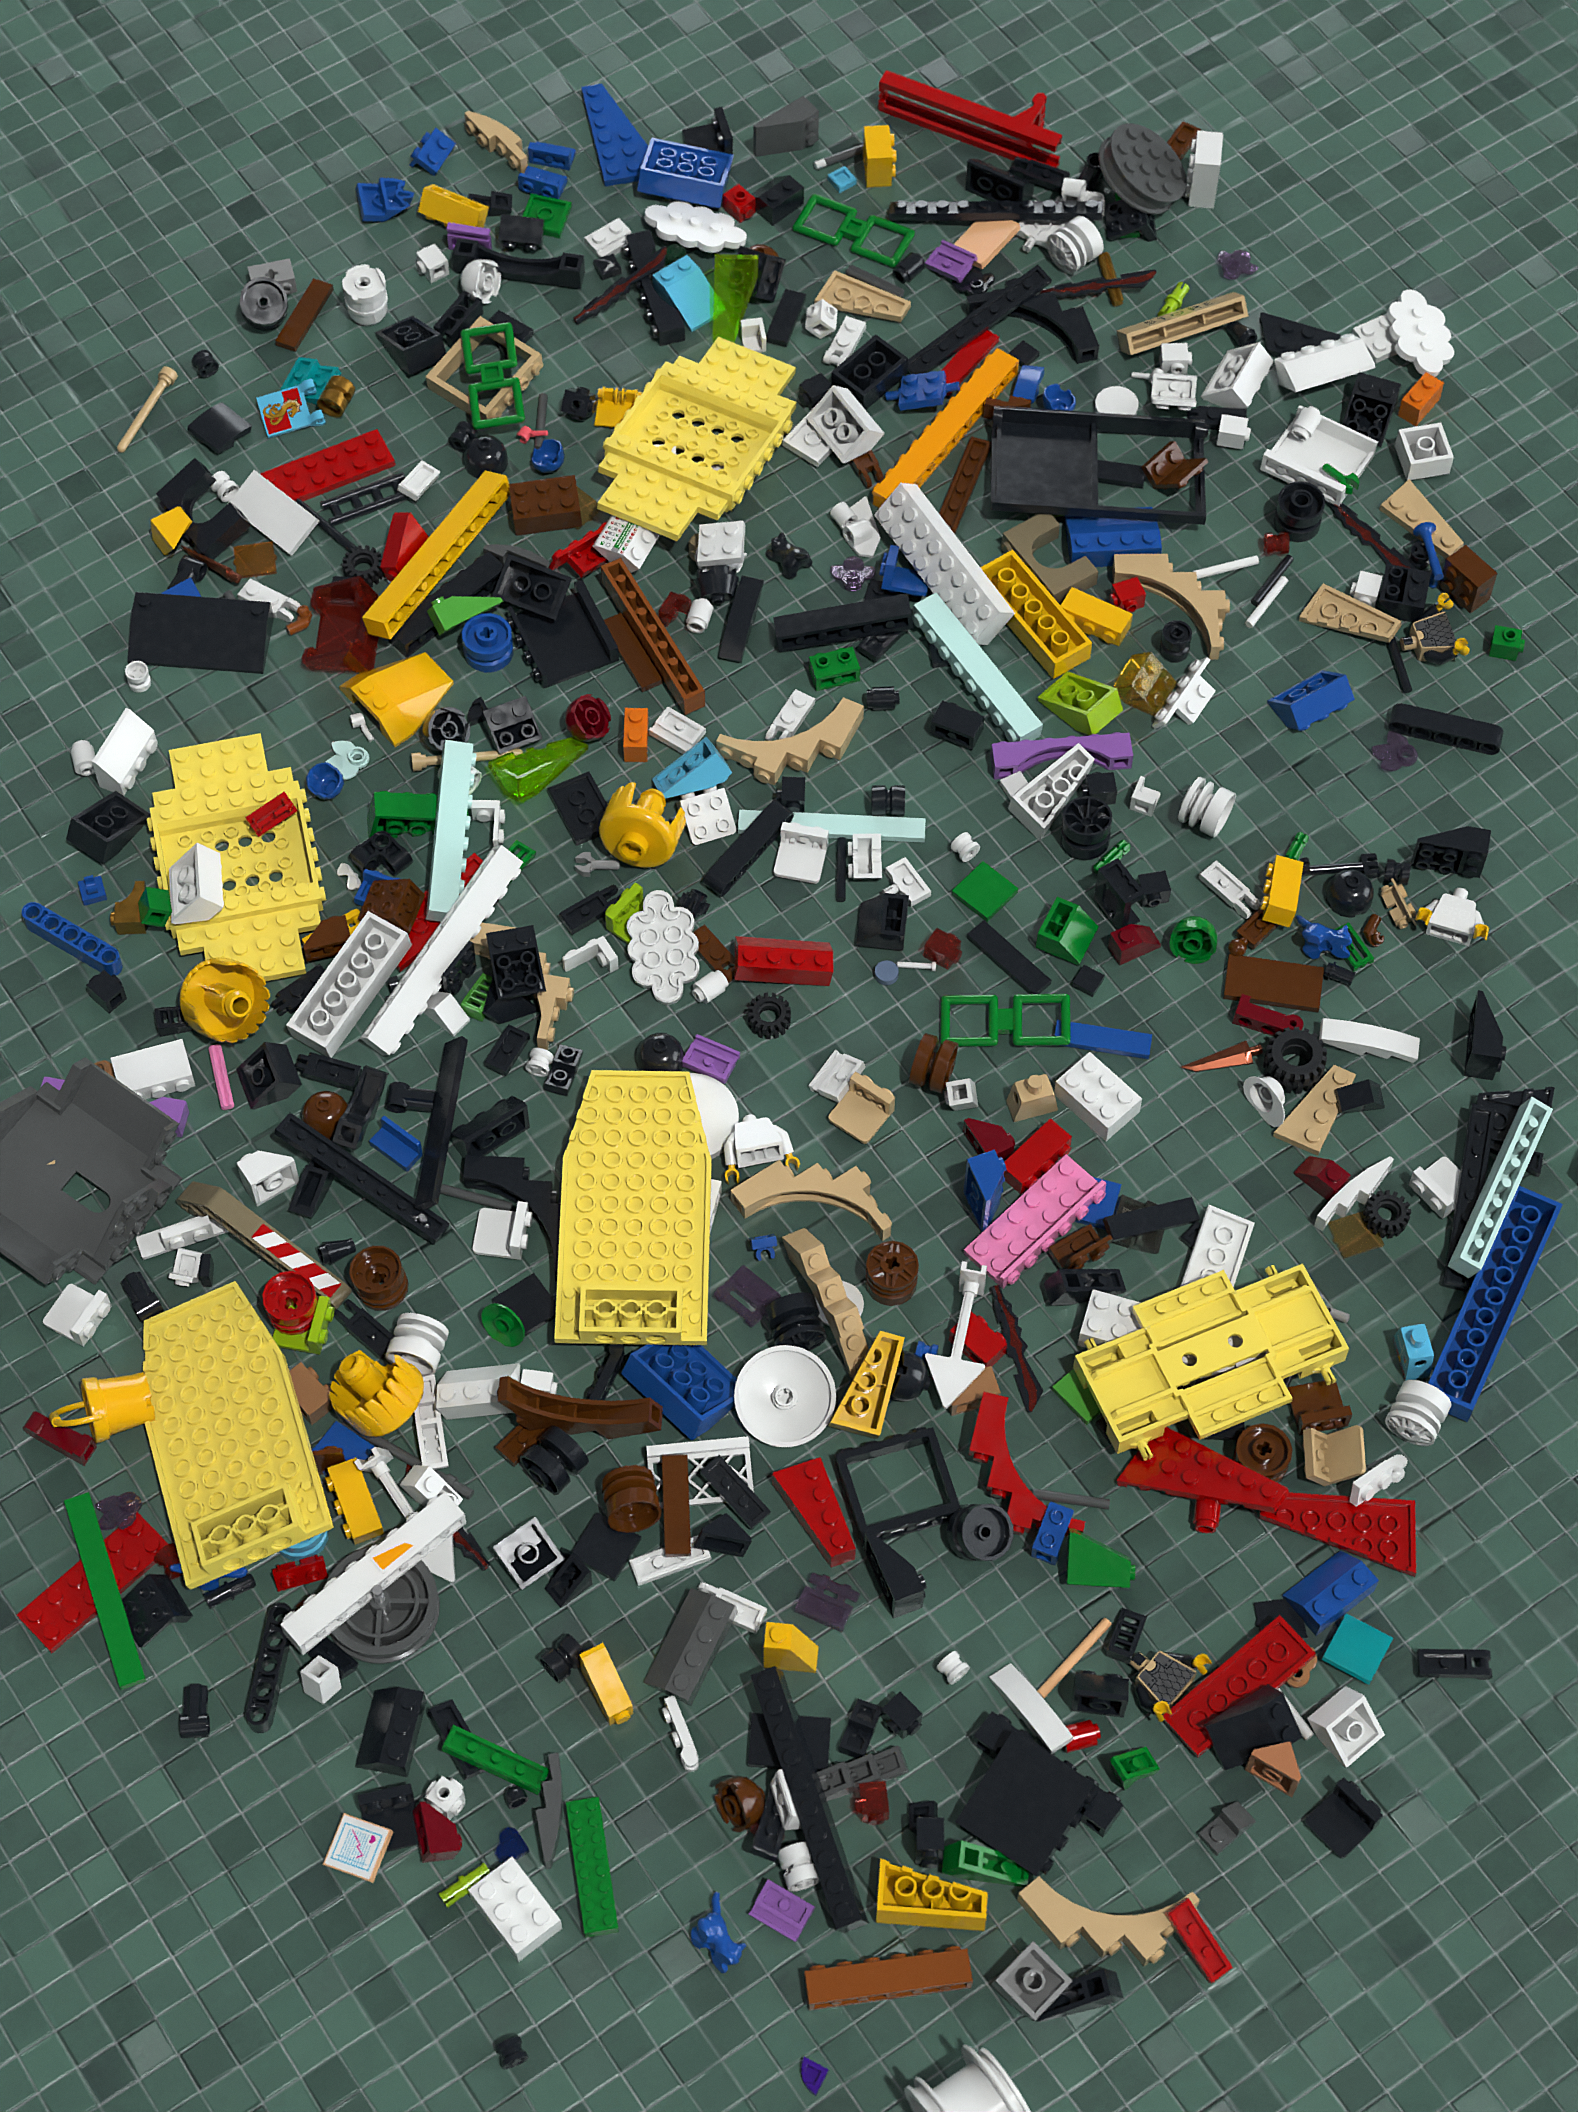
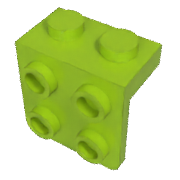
M635 882L630 889L626 888L615 905L611 904L605 912L606 929L627 944L632 940L627 931V922L634 913L643 911L642 886Z
M319 1296L310 1330L298 1335H287L275 1329L273 1339L280 1348L320 1355L322 1346L326 1344L328 1339V1324L332 1322L335 1308L331 1305L330 1297Z

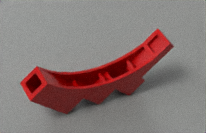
M983 1392L968 1455L973 1456V1460L981 1463H988V1460L993 1461L986 1491L991 1492V1496L1005 1499L1006 1496L1011 1497L1007 1514L1013 1524V1533L1023 1535L1024 1532L1029 1533L1032 1523L1036 1524L1037 1529H1040L1048 1507L1027 1488L1017 1473L1009 1455L1005 1435V1414L1008 1397ZM1072 1518L1065 1536L1068 1537L1069 1528H1074L1083 1533L1086 1521Z

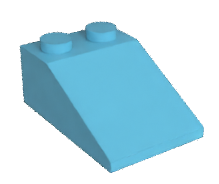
M688 255L652 275L654 290L666 303L679 310L682 321L690 332L695 331L726 312L724 305L703 272Z
M706 736L652 778V781L657 790L662 792L666 799L715 787L717 784L725 782L732 771L723 756Z

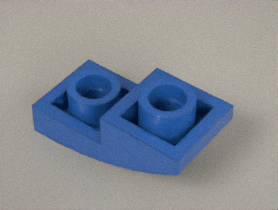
M1023 365L1013 396L1022 397L1034 403L1039 394V384L1044 376V367Z

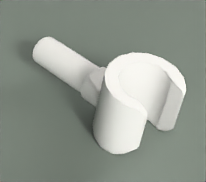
M1155 368L1151 374L1132 372V377L1148 380L1152 384L1153 372L1163 373V370Z
M363 714L350 715L353 728L361 727L368 741L372 742L374 738L365 724Z

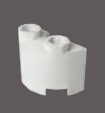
M881 833L853 834V842H848V856L853 857V864H848V878L882 879Z

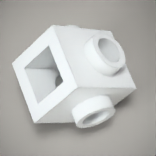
M823 299L807 308L805 329L819 339L836 330V308Z
M442 1776L438 1782L433 1781L426 1791L427 1803L451 1820L454 1815H458L465 1805L466 1800L462 1790L463 1786L453 1778L447 1780ZM445 1793L448 1794L447 1797L442 1798Z

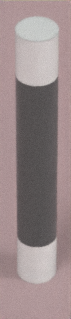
M863 144L813 162L814 167L818 170L862 154Z

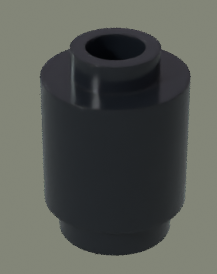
M910 252L895 266L893 270L895 278L903 284L910 282L925 268L923 257L918 253Z
M894 686L872 687L871 690H867V708H873V710L895 709V704H900L899 690L895 691Z

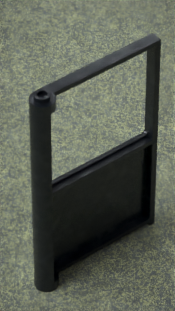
M993 406L991 510L1205 525L1206 495L1204 467H1202V472L1194 476L1195 512L1098 506L1097 449L1098 432L1182 437L1193 439L1194 459L1204 458L1203 438L1208 437V424H1205L1204 420Z

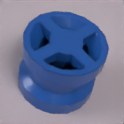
M918 1341L915 1354L919 1355L928 1367L925 1354L937 1355L939 1345L933 1344L929 1346L922 1341Z

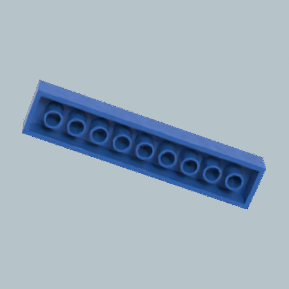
M1518 1186L1485 1263L1475 1276L1428 1384L1445 1393L1450 1399L1452 1405L1448 1414L1466 1422L1469 1421L1563 1204Z

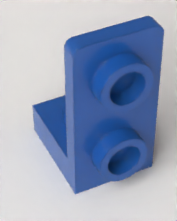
M1054 1502L1049 1503L1033 1544L1031 1557L1056 1565L1062 1542L1074 1513L1072 1509Z

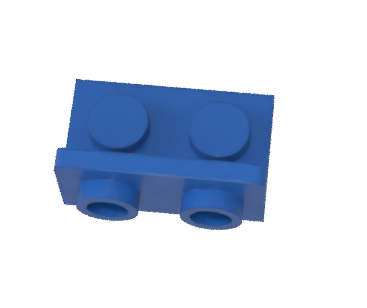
M527 166L525 172L518 175L519 190L559 199L567 184V176Z

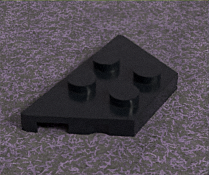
M1261 312L1259 321L1263 328L1262 335L1266 342V351L1270 356L1276 358L1281 357V354L1286 352L1296 353L1305 346L1316 347L1325 340L1336 341L1341 337L1337 333Z

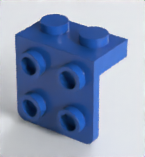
M891 545L889 553L884 552L883 562L881 563L879 574L883 576L881 589H886L891 593H908L913 597L926 596L928 586L917 571L896 567L900 546Z

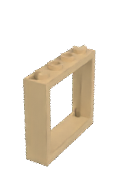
M480 316L470 328L494 324ZM504 332L470 337L472 352L486 336L506 347ZM514 337L516 354L527 360L513 376L520 379L521 391H524L534 376L540 374L539 371L544 365L539 352ZM460 338L425 377L428 389L471 415L469 397L446 383L448 378L464 362ZM512 387L502 388L486 407L479 404L481 420L501 417L502 412L514 403Z

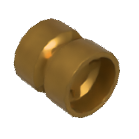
M331 376L325 386V390H323L317 401V406L328 416L334 418L341 417L355 393L354 385L342 376Z

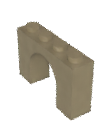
M1037 514L1003 532L1001 548L1004 553L1013 549L1054 599L1061 604L1072 587L1083 592L1096 585L1098 570L1086 556L1062 568H1048L1038 563L1033 553L1058 538L1060 524L1051 514Z

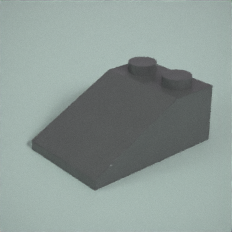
M802 96L753 125V154L756 157L802 150L809 145H813L818 140L819 110Z

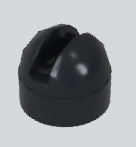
M515 1785L514 1788L509 1787L505 1793V1799L510 1809L521 1807L528 1801L525 1790L518 1785Z

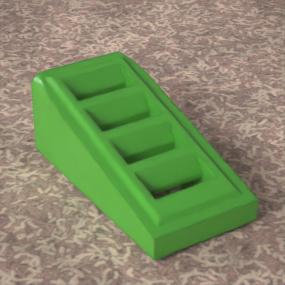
M482 973L460 1004L467 1016L483 1022L486 1016L482 1012L488 994L481 992L480 989L489 991L490 987L484 985V983L488 982L491 984V976ZM478 995L480 997L485 998V1000L483 1001L481 999L476 998V996ZM475 1002L477 1004H480L481 1006L478 1007L476 1005H473L472 1003Z

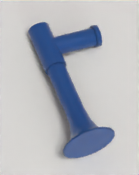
M1424 522L1414 528L1413 534L1416 537L1422 538L1431 568L1429 587L1436 588L1438 580L1444 577L1432 541V534L1436 530V525L1432 522Z

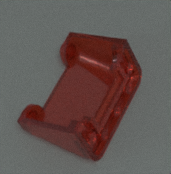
M360 576L313 588L311 605L320 615L316 649L308 647L302 655V663L310 670L364 673L374 669L378 636L368 633L362 617L379 596Z

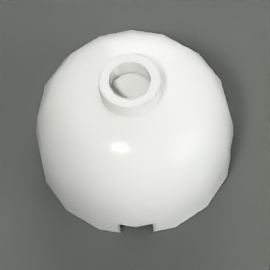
M486 259L474 260L464 268L460 276L461 287L463 291L471 294L470 299L472 301H475V298L478 297L482 299L483 304L492 302L489 301L492 294L495 297L497 296L501 284V273L497 272L496 267L498 265L494 261Z

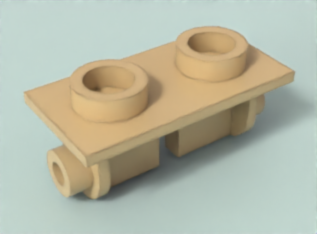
M1392 878L1391 880L1394 885L1383 886L1380 895L1388 909L1395 905L1397 906L1389 911L1396 926L1404 929L1410 921L1416 926L1417 923L1414 917L1417 913L1411 903H1406L1404 898L1408 895L1402 883L1397 885Z

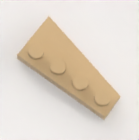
M835 270L815 299V303L823 299L840 311L902 322L911 308L910 301Z
M1410 479L1381 504L1380 511L1411 534H1413L1414 528L1421 523H1434L1436 525V530L1432 534L1434 548L1445 559L1463 547L1464 542Z
M1324 583L1299 616L1300 622L1390 643L1401 627L1400 620Z
M1333 1065L1284 1120L1283 1124L1276 1129L1273 1137L1318 1156L1339 1113L1335 1089L1353 1084L1356 1074Z

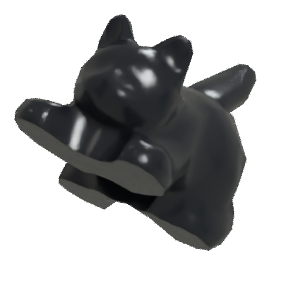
M783 532L771 539V549L767 550L765 554L769 560L781 563L783 577L788 579L795 578L799 568H809L813 564L808 551L790 544Z

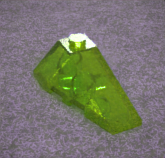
M715 254L713 342L718 337L735 343L740 329V320H743L758 278V255Z
M574 737L547 743L546 748L534 749L530 747L526 748V753L515 755L513 752L506 753L489 761L488 767L504 795L521 803L539 794L588 750V745Z

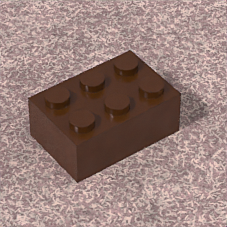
M575 475L509 484L516 536L583 527Z

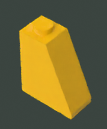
M766 1622L764 1668L776 1666L780 1670L816 1673L819 1646L793 1624Z
M604 1643L579 1654L582 1674L609 1725L614 1723L622 1724L629 1720L630 1715L633 1714V1705Z

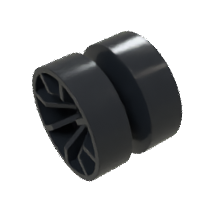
M1293 482L1282 488L1278 496L1274 516V528L1281 537L1291 542H1305L1317 535L1325 507V497L1322 491L1308 482Z
M1091 796L1075 798L1065 806L1062 817L1061 845L1069 855L1078 859L1089 860L1097 858L1106 852L1110 843L1112 812L1109 806L1104 801Z
M551 1425L538 1438L541 1447L532 1444L520 1456V1461L538 1484L549 1492L558 1495L571 1482L568 1473L577 1476L589 1464V1459L572 1437L562 1429Z

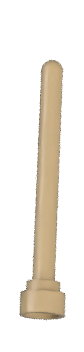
M164 366L159 372L158 384L118 444V452H125L164 389L173 385L178 375L173 369Z
M514 749L500 755L496 750L473 752L477 753L476 761L520 758L523 756L521 749ZM421 752L411 753L413 772L422 771V768H427L430 765H441L442 755L426 756V754L421 755Z

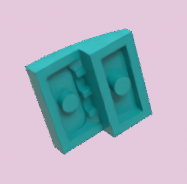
M298 357L280 390L291 388L305 380L313 379L317 393L304 396L306 402L317 405V401L323 390H325L330 377L334 375L340 376L341 371L338 367L320 365L317 359Z
M1346 1613L1322 1660L1369 1685L1393 1638Z

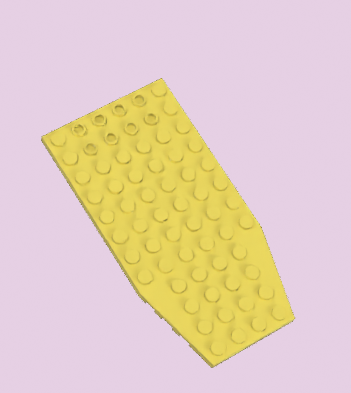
M591 1070L583 1101L578 1110L576 1122L563 1156L555 1343L707 1345L712 1161L690 1072Z
M236 1281L144 1320L143 1350L145 1351V1361H143V1371L148 1381L152 1396L150 1397L151 1404L154 1406L155 1421L145 1422V1427L186 1586L191 1590L334 1528L286 1358Z

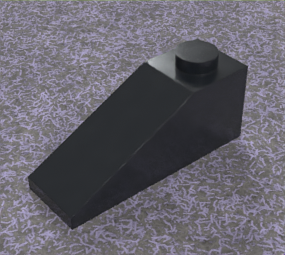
M1058 1269L1044 1282L1050 1305H1074L1090 1300L1093 1289L1112 1295L1126 1292L1120 1269Z
M1103 1968L1073 1979L1071 1984L1037 2018L1038 2022L1100 2008L1124 1999L1117 1972Z

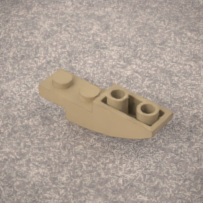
M470 111L464 113L465 129L469 134L475 136L481 147H485L490 153L497 150L499 155L504 156L513 169L516 168L519 173L525 172L528 161L527 156L522 150V139L503 124L487 116Z

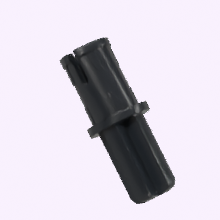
M246 1574V1576L229 1583L225 1581L224 1585L203 1595L208 1607L211 1609L227 1600H235V1596L254 1588L256 1582L251 1574Z

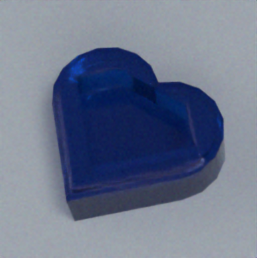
M506 1828L501 1832L500 1844L496 1848V1856L500 1863L503 1864L511 1857L516 1861L530 1852L516 1829Z

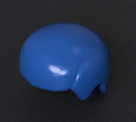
M1052 384L1044 389L1042 403L1044 409L1073 411L1076 405V398L1071 394L1070 389L1063 391L1059 384Z
M555 439L543 440L541 448L533 449L531 462L534 468L540 472L551 473L562 466L565 459L560 441Z
M328 762L316 764L309 770L306 776V783L308 789L315 796L323 800H330L341 792L344 786L343 774L336 767Z

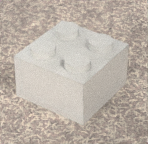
M1441 423L1398 430L1395 448L1407 481L1409 479L1414 480L1450 474L1454 456Z

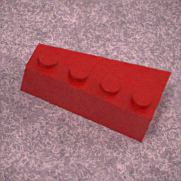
M821 1457L773 1472V1487L783 1497L785 1504L795 1514L800 1525L812 1538V1542L829 1566L834 1567L855 1560L856 1548Z

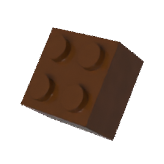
M1464 545L1446 558L1443 568L1444 577L1440 580L1439 586L1445 593L1452 596L1460 607L1465 608L1471 614L1490 600L1497 572L1467 545Z

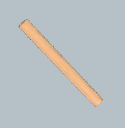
M1103 1618L1037 1690L1043 1699L1112 1625L1107 1618Z

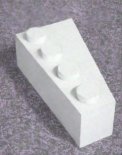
M1078 743L1013 795L1008 809L1040 841L1084 781L1086 775L1089 774L1094 758Z

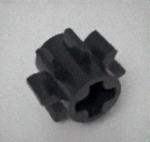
M691 889L687 893L683 892L679 903L683 904L682 907L692 913L693 918H698L699 914L706 915L710 906L706 900L708 896L696 889Z

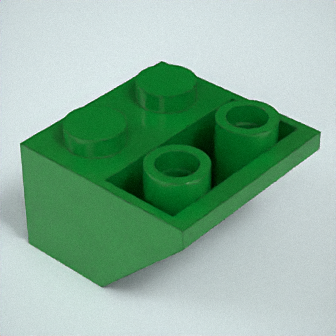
M1056 897L1038 932L1036 948L1080 965L1099 926L1079 905Z

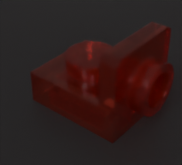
M671 591L659 610V619L662 624L668 627L671 620L674 621L677 618L679 612L688 615L691 599L683 594Z

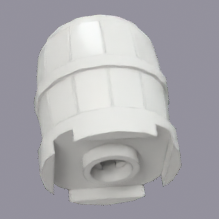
M365 264L349 269L346 272V277L342 279L344 299L349 316L356 323L364 326L379 323L387 313L388 296L384 274L380 269L376 268L375 270Z

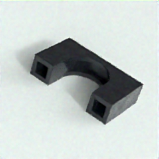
M194 458L165 484L156 495L161 500L159 502L160 506L166 512L176 507H181L191 519L192 524L183 535L189 542L196 544L194 549L198 554L206 555L214 560L252 524L242 511L231 502L209 521L194 523L192 510L196 500L217 481L207 467Z

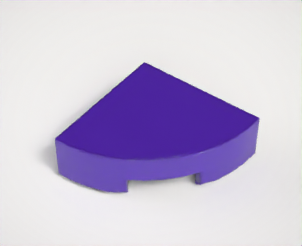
M804 2057L801 2065V2077L807 2090L816 2096L829 2069Z

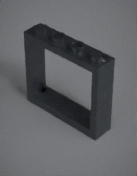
M920 1427L910 1434H895L887 1440L881 1442L870 1441L865 1443L863 1447L855 1449L849 1447L835 1454V1465L862 1547L864 1546L865 1532L871 1530L881 1540L885 1541L949 1523L950 1517L960 1508L934 1427L928 1429ZM929 1443L949 1503L867 1526L847 1465Z

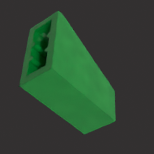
M1069 1528L1066 1567L1067 1584L1130 1588V1580L1135 1581L1136 1572L1135 1565H1131L1130 1557L1074 1528Z

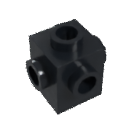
M577 386V389H565L561 411L570 413L571 418L584 420V418L594 414L596 410V394L589 393L590 389Z

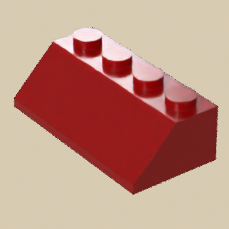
M735 936V980L818 986L830 985L833 975V950L830 942Z

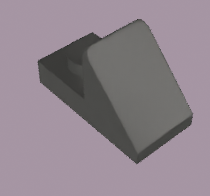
M1237 1801L1222 1809L1219 1816L1204 1828L1198 1837L1217 1856L1255 1824L1256 1820Z

